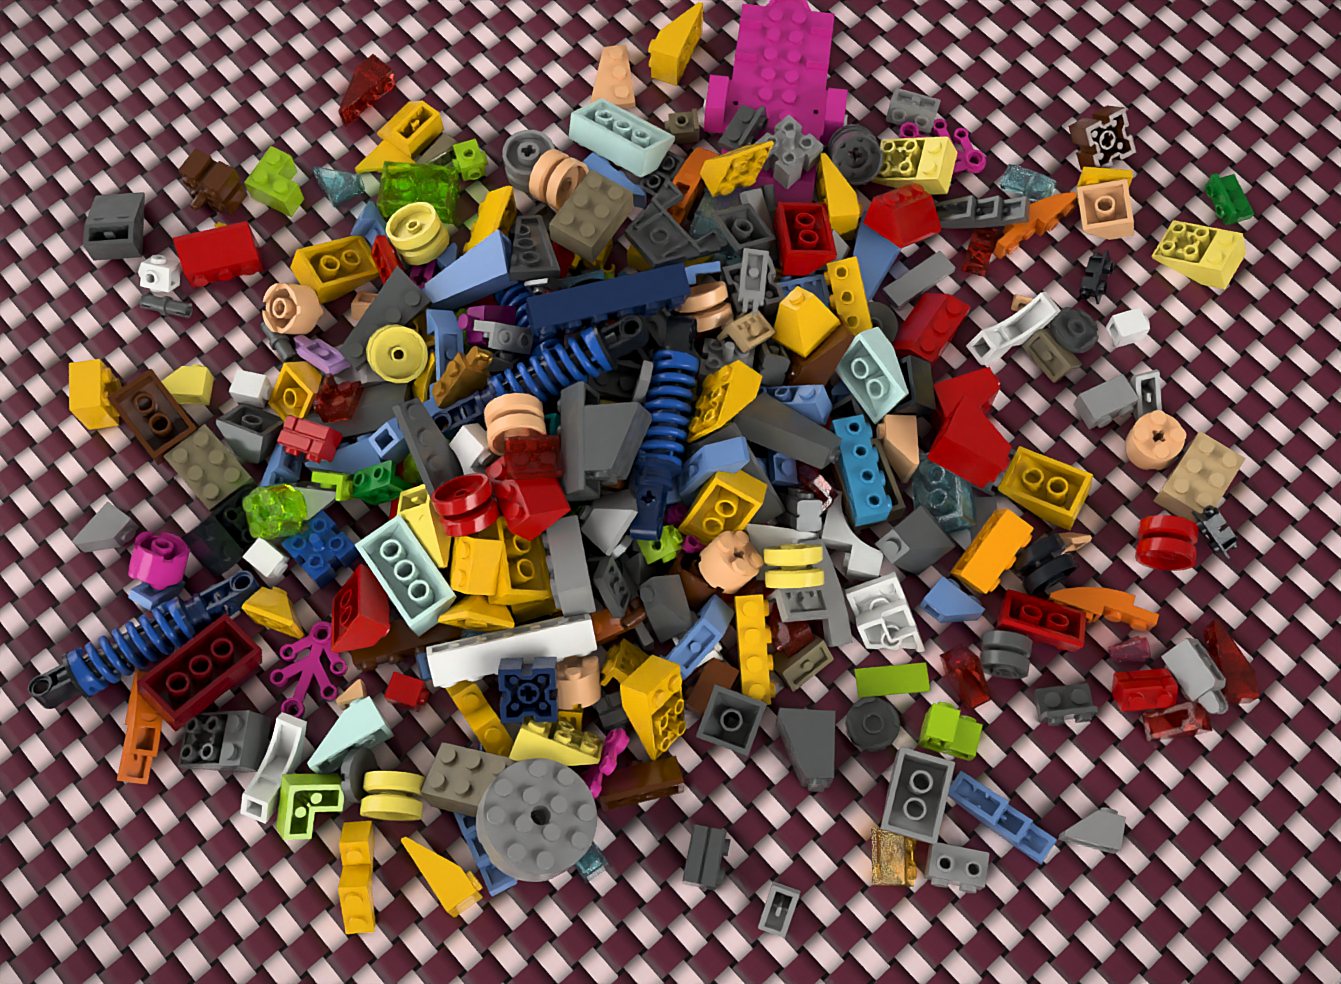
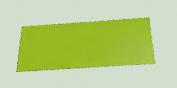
M926 662L854 669L858 698L930 691Z

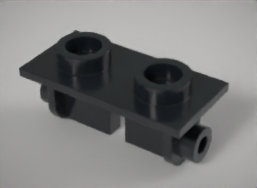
M1105 250L1104 256L1100 253H1094L1093 256L1089 257L1085 273L1086 275H1093V277L1084 276L1079 289L1081 298L1089 299L1090 297H1095L1096 304H1099L1102 295L1106 294L1108 274H1112L1114 268V261L1110 259L1108 250Z
M1209 505L1203 509L1201 515L1192 511L1191 513L1197 520L1195 523L1198 525L1199 532L1203 536L1207 534L1209 537L1207 541L1209 547L1215 554L1221 552L1229 559L1230 556L1226 551L1233 550L1238 546V538L1227 524L1218 529L1226 523L1219 510Z

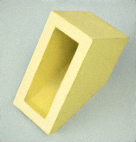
M203 365L181 366L161 381L178 404H210L214 377L208 368Z

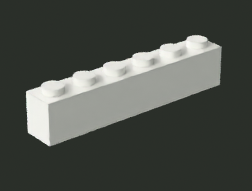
M589 613L567 618L562 616L512 629L495 631L426 647L434 687L440 686L442 688L451 687L458 681H477L485 675L493 673L498 675L501 658H523L524 664H533L534 657H557V662H560L568 656L582 657L589 655L591 651L597 650Z

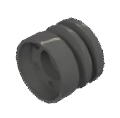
M848 124L839 128L831 136L828 143V157L849 184L862 185L871 181L879 173L883 162V154L874 134L868 128L859 124ZM854 147H856L858 151H854L853 155H850L849 151H853Z

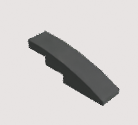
M971 195L934 203L941 228H984L1024 223L1029 220L1030 200L1027 196L1003 200L1000 196L976 200Z

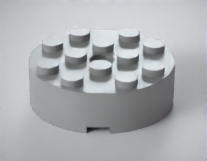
M542 758L522 760L504 769L483 794L476 814L479 843H482L492 864L510 877L529 882L550 880L569 870L583 857L591 846L597 827L596 805L586 783L569 767L559 762ZM536 815L541 825L534 823L531 816Z

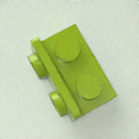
M330 470L312 471L311 482L321 483V488L336 489V501L357 499L352 496L354 474Z

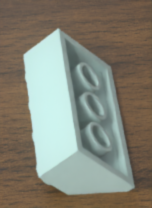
M603 98L571 112L569 138L641 178L657 170L675 141V136Z
M400 514L355 544L402 617L418 636L439 623L438 617L451 607L457 596Z

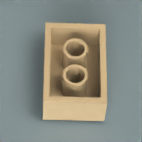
M1199 431L1188 445L1153 501L1178 517H1183L1195 523L1197 520L1191 512L1194 511L1201 515L1205 507L1209 505L1216 507L1246 458Z

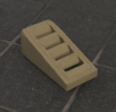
M446 133L442 134L414 164L417 179L423 180L450 163L453 159H456L453 145L458 144V142Z

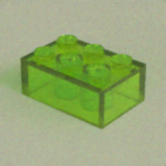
M384 161L377 197V206L383 218L390 219L395 212L408 204L427 202L434 207L442 223L453 224L460 185L457 168Z

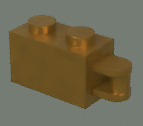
M473 346L467 355L458 352L455 358L448 363L446 371L435 382L431 391L437 407L445 409L457 401L473 395L474 391L478 389L483 390L488 383L487 377L491 376L488 367L493 360V353L477 346Z

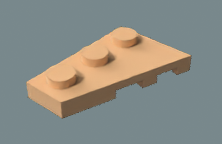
M626 44L603 47L590 103L603 98L622 109L636 108Z

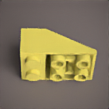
M949 137L881 140L880 149L883 154V162L879 173L871 180L873 183L894 188L916 183L923 186L924 191L931 195L948 194L958 153Z
M1173 220L1152 254V258L1202 285L1226 289L1246 255L1243 233Z
M423 484L400 492L397 515L400 514L437 569L446 568L450 558L451 536L445 534L439 521L441 515L435 511L425 485Z
M525 716L524 723L520 727L509 758L517 762L532 758H542L559 762L565 766L598 764L604 741L595 733L589 731L585 733L574 729L573 725L565 721L535 722V716Z

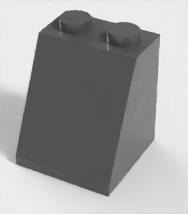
M638 402L584 406V471L593 476V479L601 481V484L615 485L618 483V480H626L652 421V414Z
M779 708L776 727L800 785L808 787V791L823 792L824 788H829L834 779L835 711Z

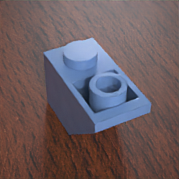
M944 576L939 579L919 606L940 623L975 621L985 611L979 599L972 595L968 596L960 590L961 587L957 582L952 579H946Z

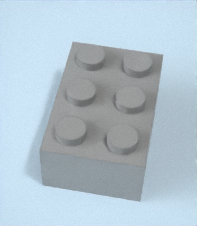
M578 516L560 518L546 529L547 532L542 533L547 555L546 562L551 578L550 585L556 609L562 608L564 618L596 612Z

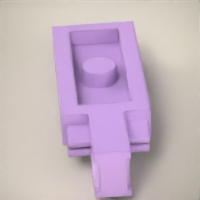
M302 334L294 337L297 354L327 375L338 374L340 371L350 367V363L338 350L321 339L312 341Z

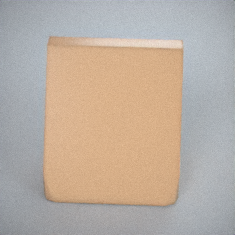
M359 291L351 303L352 319L360 320L377 294Z
M1015 294L1011 310L1020 311L1034 298Z
M1074 532L1059 533L1067 545L1064 552L1078 550L1092 539L1091 535Z
M358 679L336 699V704L342 710H346L354 700L360 697L367 698L364 682Z

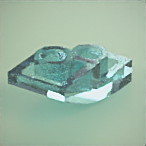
M1009 164L999 184L1001 189L1021 193L1027 196L1029 200L1038 201L1050 197L1057 182L1035 171Z

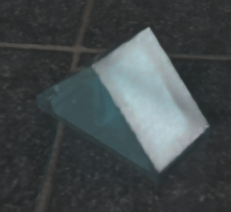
M314 166L313 171L316 179L333 207L354 198L365 190L361 175Z
M593 841L583 857L574 864L585 883H588L609 868L607 860Z

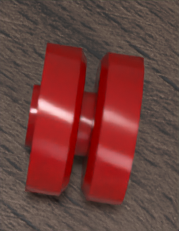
M472 473L456 477L445 482L432 493L431 502L435 511L441 515L439 521L447 536L461 537L479 532L493 524L500 517V506L497 499L491 495L493 489L485 474Z
M1155 515L1141 519L1138 523L1137 531L1140 541L1136 544V561L1143 566L1158 570L1179 571L1192 568L1196 564L1197 550L1194 545L1198 542V525L1191 520L1172 515Z

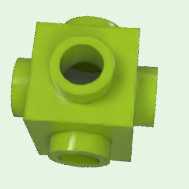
M476 139L453 145L456 159L452 160L456 174L461 173L463 181L476 180L486 175L485 165H488L485 151L479 150Z
M673 524L663 526L659 542L637 540L648 564L660 560L663 561V564L677 557L676 552L683 549L681 546L683 542L682 535L677 528H674Z

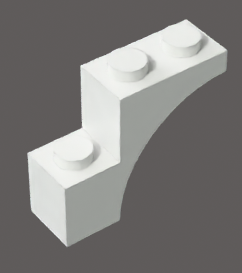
M1041 292L1029 304L1008 319L995 326L983 329L966 347L980 365L995 363L1012 346L1024 344L1039 329H1043L1061 310L1046 292Z
M478 423L463 425L449 446L458 457L464 475L482 473L487 476L485 469L488 467L486 464L494 457L493 452L488 446L487 432ZM492 490V494H491V495H493V496L496 498L495 493H494V491Z
M832 490L830 498H824L822 513H826L825 522L821 523V530L817 531L819 537L823 540L826 548L845 552L842 568H847L845 577L865 582L879 578L883 553L862 542L850 530L842 512V492Z
M283 712L276 718L273 736L266 755L253 780L243 792L240 814L266 824L278 809L282 774H292L301 764L306 721Z

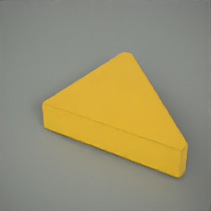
M384 139L355 167V171L361 175L363 172L372 171L384 173L396 172V169L412 168L415 170L414 164L416 162Z

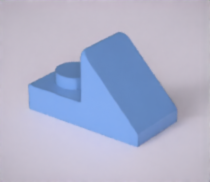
M369 201L358 216L351 235L365 236L372 247L378 235H386L389 244L392 243L386 233L387 223L373 201Z
M767 448L770 483L784 487L796 486L798 484L797 459Z
M181 580L177 584L168 585L165 590L154 589L151 584L142 582L130 589L128 598L152 611L154 608H159L164 613L166 611L163 610L161 605L179 595L186 582Z

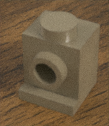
M697 108L692 109V112L668 114V121H664V127L666 132L675 136L673 144L699 142Z

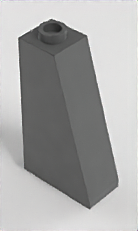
M764 392L739 411L733 421L747 440L819 469H823L830 462L832 464L835 463L841 453V450L838 448L842 438Z

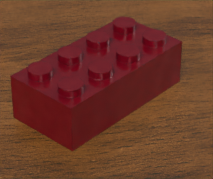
M225 613L137 681L139 695L176 732L262 663V649Z

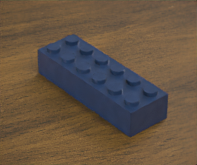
M678 263L528 297L525 310L532 338L539 337V340L543 341L554 338L555 333L565 331V335L580 332L581 327H591L594 323L599 327H603L607 321L616 320L618 322L629 315L641 314V317H648L657 314L656 310L666 308L667 312L682 308L681 304L685 303L691 291L684 264Z

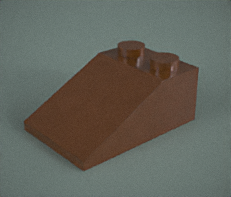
M835 315L841 324L806 358L789 349L787 355L790 364L787 372H785V381L788 386L823 385L825 387L855 338V335L841 315Z
M149 369L107 397L157 465L166 460L163 457L166 453L197 430L152 369Z

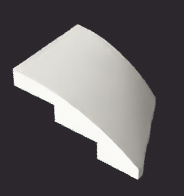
M747 524L743 529L744 532L749 534L751 544L763 559V548L819 539L818 533L798 532L794 529ZM764 563L760 567L758 574L755 575L756 580L765 581L764 573L767 570L781 568V566H771Z
M896 572L845 589L847 599L856 618L857 629L867 649L887 648L899 651V648L916 649L917 652L925 651L920 633Z

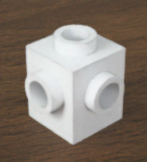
M152 255L147 260L141 262L138 270L139 277H141L140 286L150 288V291L157 293L170 292L180 286V262L168 260L163 255Z

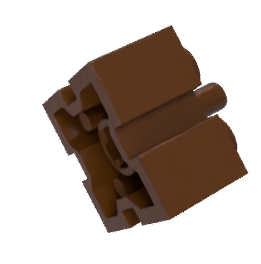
M1107 105L1092 113V119L1082 118L1068 126L1073 144L1080 146V150L1076 152L1081 170H1083V167L1108 168L1113 165L1112 159L1123 160L1136 153L1132 134H1126L1125 132L1129 122L1124 107Z
M196 148L178 169L183 178V184L188 187L189 195L194 199L190 207L195 211H198L205 202L206 204L210 203L209 206L215 212L220 214L223 212L232 216L248 195L243 184L239 183L240 178L236 169L221 161H214L210 155Z

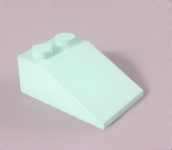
M875 327L860 332L853 339L835 371L874 424H877L909 392L894 348L880 328Z
M370 696L367 698L360 697L350 703V707L344 710L307 762L309 768L316 774H330L340 768L344 757L352 748L367 747L371 750L394 736L382 712Z

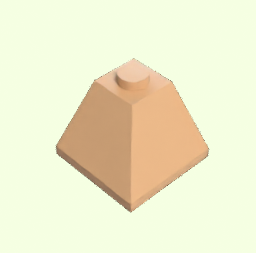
M1127 179L1077 187L1084 233L1108 240L1134 236V220Z
M885 414L881 423L877 424L876 436L877 439L881 440L886 458L900 481L907 483L919 465L916 415Z

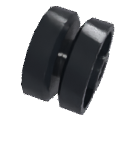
M1059 533L1052 534L1035 542L1015 556L1016 560L1011 568L1017 576L1027 575L1021 584L1028 595L1033 596L1053 587L1079 568L1080 565L1072 553L1062 554L1067 545Z

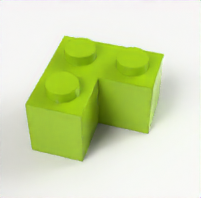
M270 146L244 182L251 198L289 217L294 215L304 201L298 183L291 181L297 173L291 155Z
M933 703L925 714L917 746L971 761L976 756L983 725L976 723V719L969 716H960L959 718L960 710L954 709V706L950 703Z
M337 773L282 774L276 829L283 840L312 839L315 812L343 811L344 793L341 787V781L343 780Z

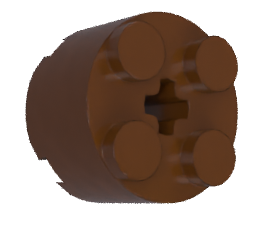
M682 550L678 553L667 575H680L689 609L699 612L714 594H718L721 587H712L702 576L698 564L701 561L700 552L686 553V551Z

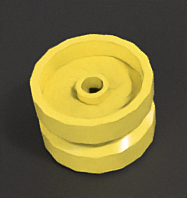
M416 202L400 208L391 216L386 226V233L390 241L396 247L402 260L409 265H422L438 258L449 244L450 236L434 207L427 202Z
M398 324L386 325L376 330L370 337L366 348L367 361L372 370L383 379L393 383H407L417 378L425 369L428 360L427 346L423 338L414 330ZM400 349V357L397 359L394 357V352Z
M795 543L763 548L764 563L771 566H781V568L769 569L764 573L765 587L803 588L824 584V570L819 567L807 566L808 564H816L823 560L822 545Z
M372 771L365 773L363 789L372 795L361 799L360 814L368 818L390 821H415L422 819L424 804L414 797L422 795L420 791L426 778L417 774L397 771Z

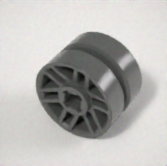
M1009 631L985 632L982 637L981 649L983 652L980 653L978 669L986 674L1001 678L1020 679L1027 677L1030 665L1028 658L1031 656L1032 640L1024 635Z

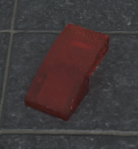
M988 227L973 228L961 271L983 277L986 276L998 230Z

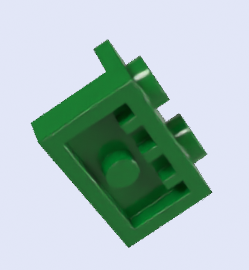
M1218 173L1211 175L1205 185L1206 194L1211 198L1215 206L1216 215L1221 218L1224 226L1251 219L1254 212L1235 174L1221 178Z
M389 460L355 471L352 496L376 506L399 499L400 492L413 488V484L395 475L396 463Z

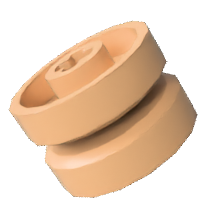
M548 150L534 165L529 181L530 194L533 198L547 203L550 207L559 211L587 175L589 169L585 163L569 157L559 150Z
M723 281L707 282L690 287V296L684 304H681L682 308L675 310L682 313L680 316L696 317L697 332L722 326L731 318L734 319L731 304L724 302L728 297V291Z
M512 393L497 397L487 404L484 410L489 449L494 454L503 456L505 453L545 446L547 433L543 406L537 397L524 393Z

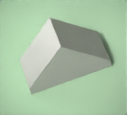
M1156 369L1133 375L1129 384L1139 398L1132 412L1137 422L1140 417L1155 410L1162 411L1160 372Z
M773 882L758 929L785 938L801 891Z

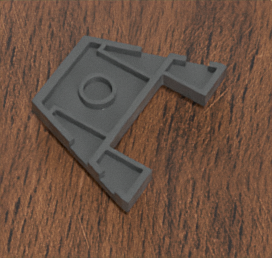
M670 180L663 185V189L659 194H655L648 207L642 210L626 228L625 237L654 269L728 250L729 243L716 229L694 241L666 211L683 200V194Z

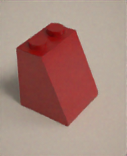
M990 366L933 384L936 410L928 413L936 434L938 435L946 417L964 394L970 397L984 415L990 410L1000 389L999 378L996 374L992 373Z
M964 394L946 417L926 458L983 489L989 481L993 483L996 480L1000 471H1005L1011 460L1008 454L1012 446L970 397Z

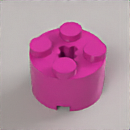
M153 531L140 533L135 539L128 575L133 579H139L151 584L157 590H165L168 585L179 583L184 576L190 548L187 549L186 543L179 536L171 533L162 532L161 536L152 535Z

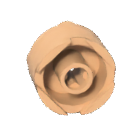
M277 283L272 285L264 296L263 302H266V311L262 310L263 319L267 327L273 332L306 335L313 330L318 319L323 315V307L319 304L316 293L308 285Z
M1161 410L1147 413L1137 420L1126 436L1127 457L1135 466L1141 469L1162 470L1169 466L1182 450L1186 432L1176 419Z
M738 530L737 532L724 531L700 552L701 561L698 563L702 576L712 587L716 588L719 586L725 589L723 593L733 594L758 574L760 567L764 564V559L757 553L755 547L749 541L748 535Z
M572 655L557 662L558 679L556 689H558L559 709L570 710L572 705L581 704V707L584 708L600 700L602 687L600 684L598 657L588 655L578 657Z

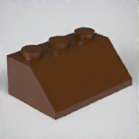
M669 753L661 754L655 761L643 763V760H635L627 763L625 768L616 770L615 767L614 771L608 776L603 773L602 789L599 797L602 810L606 812L684 793V780L677 757H670Z

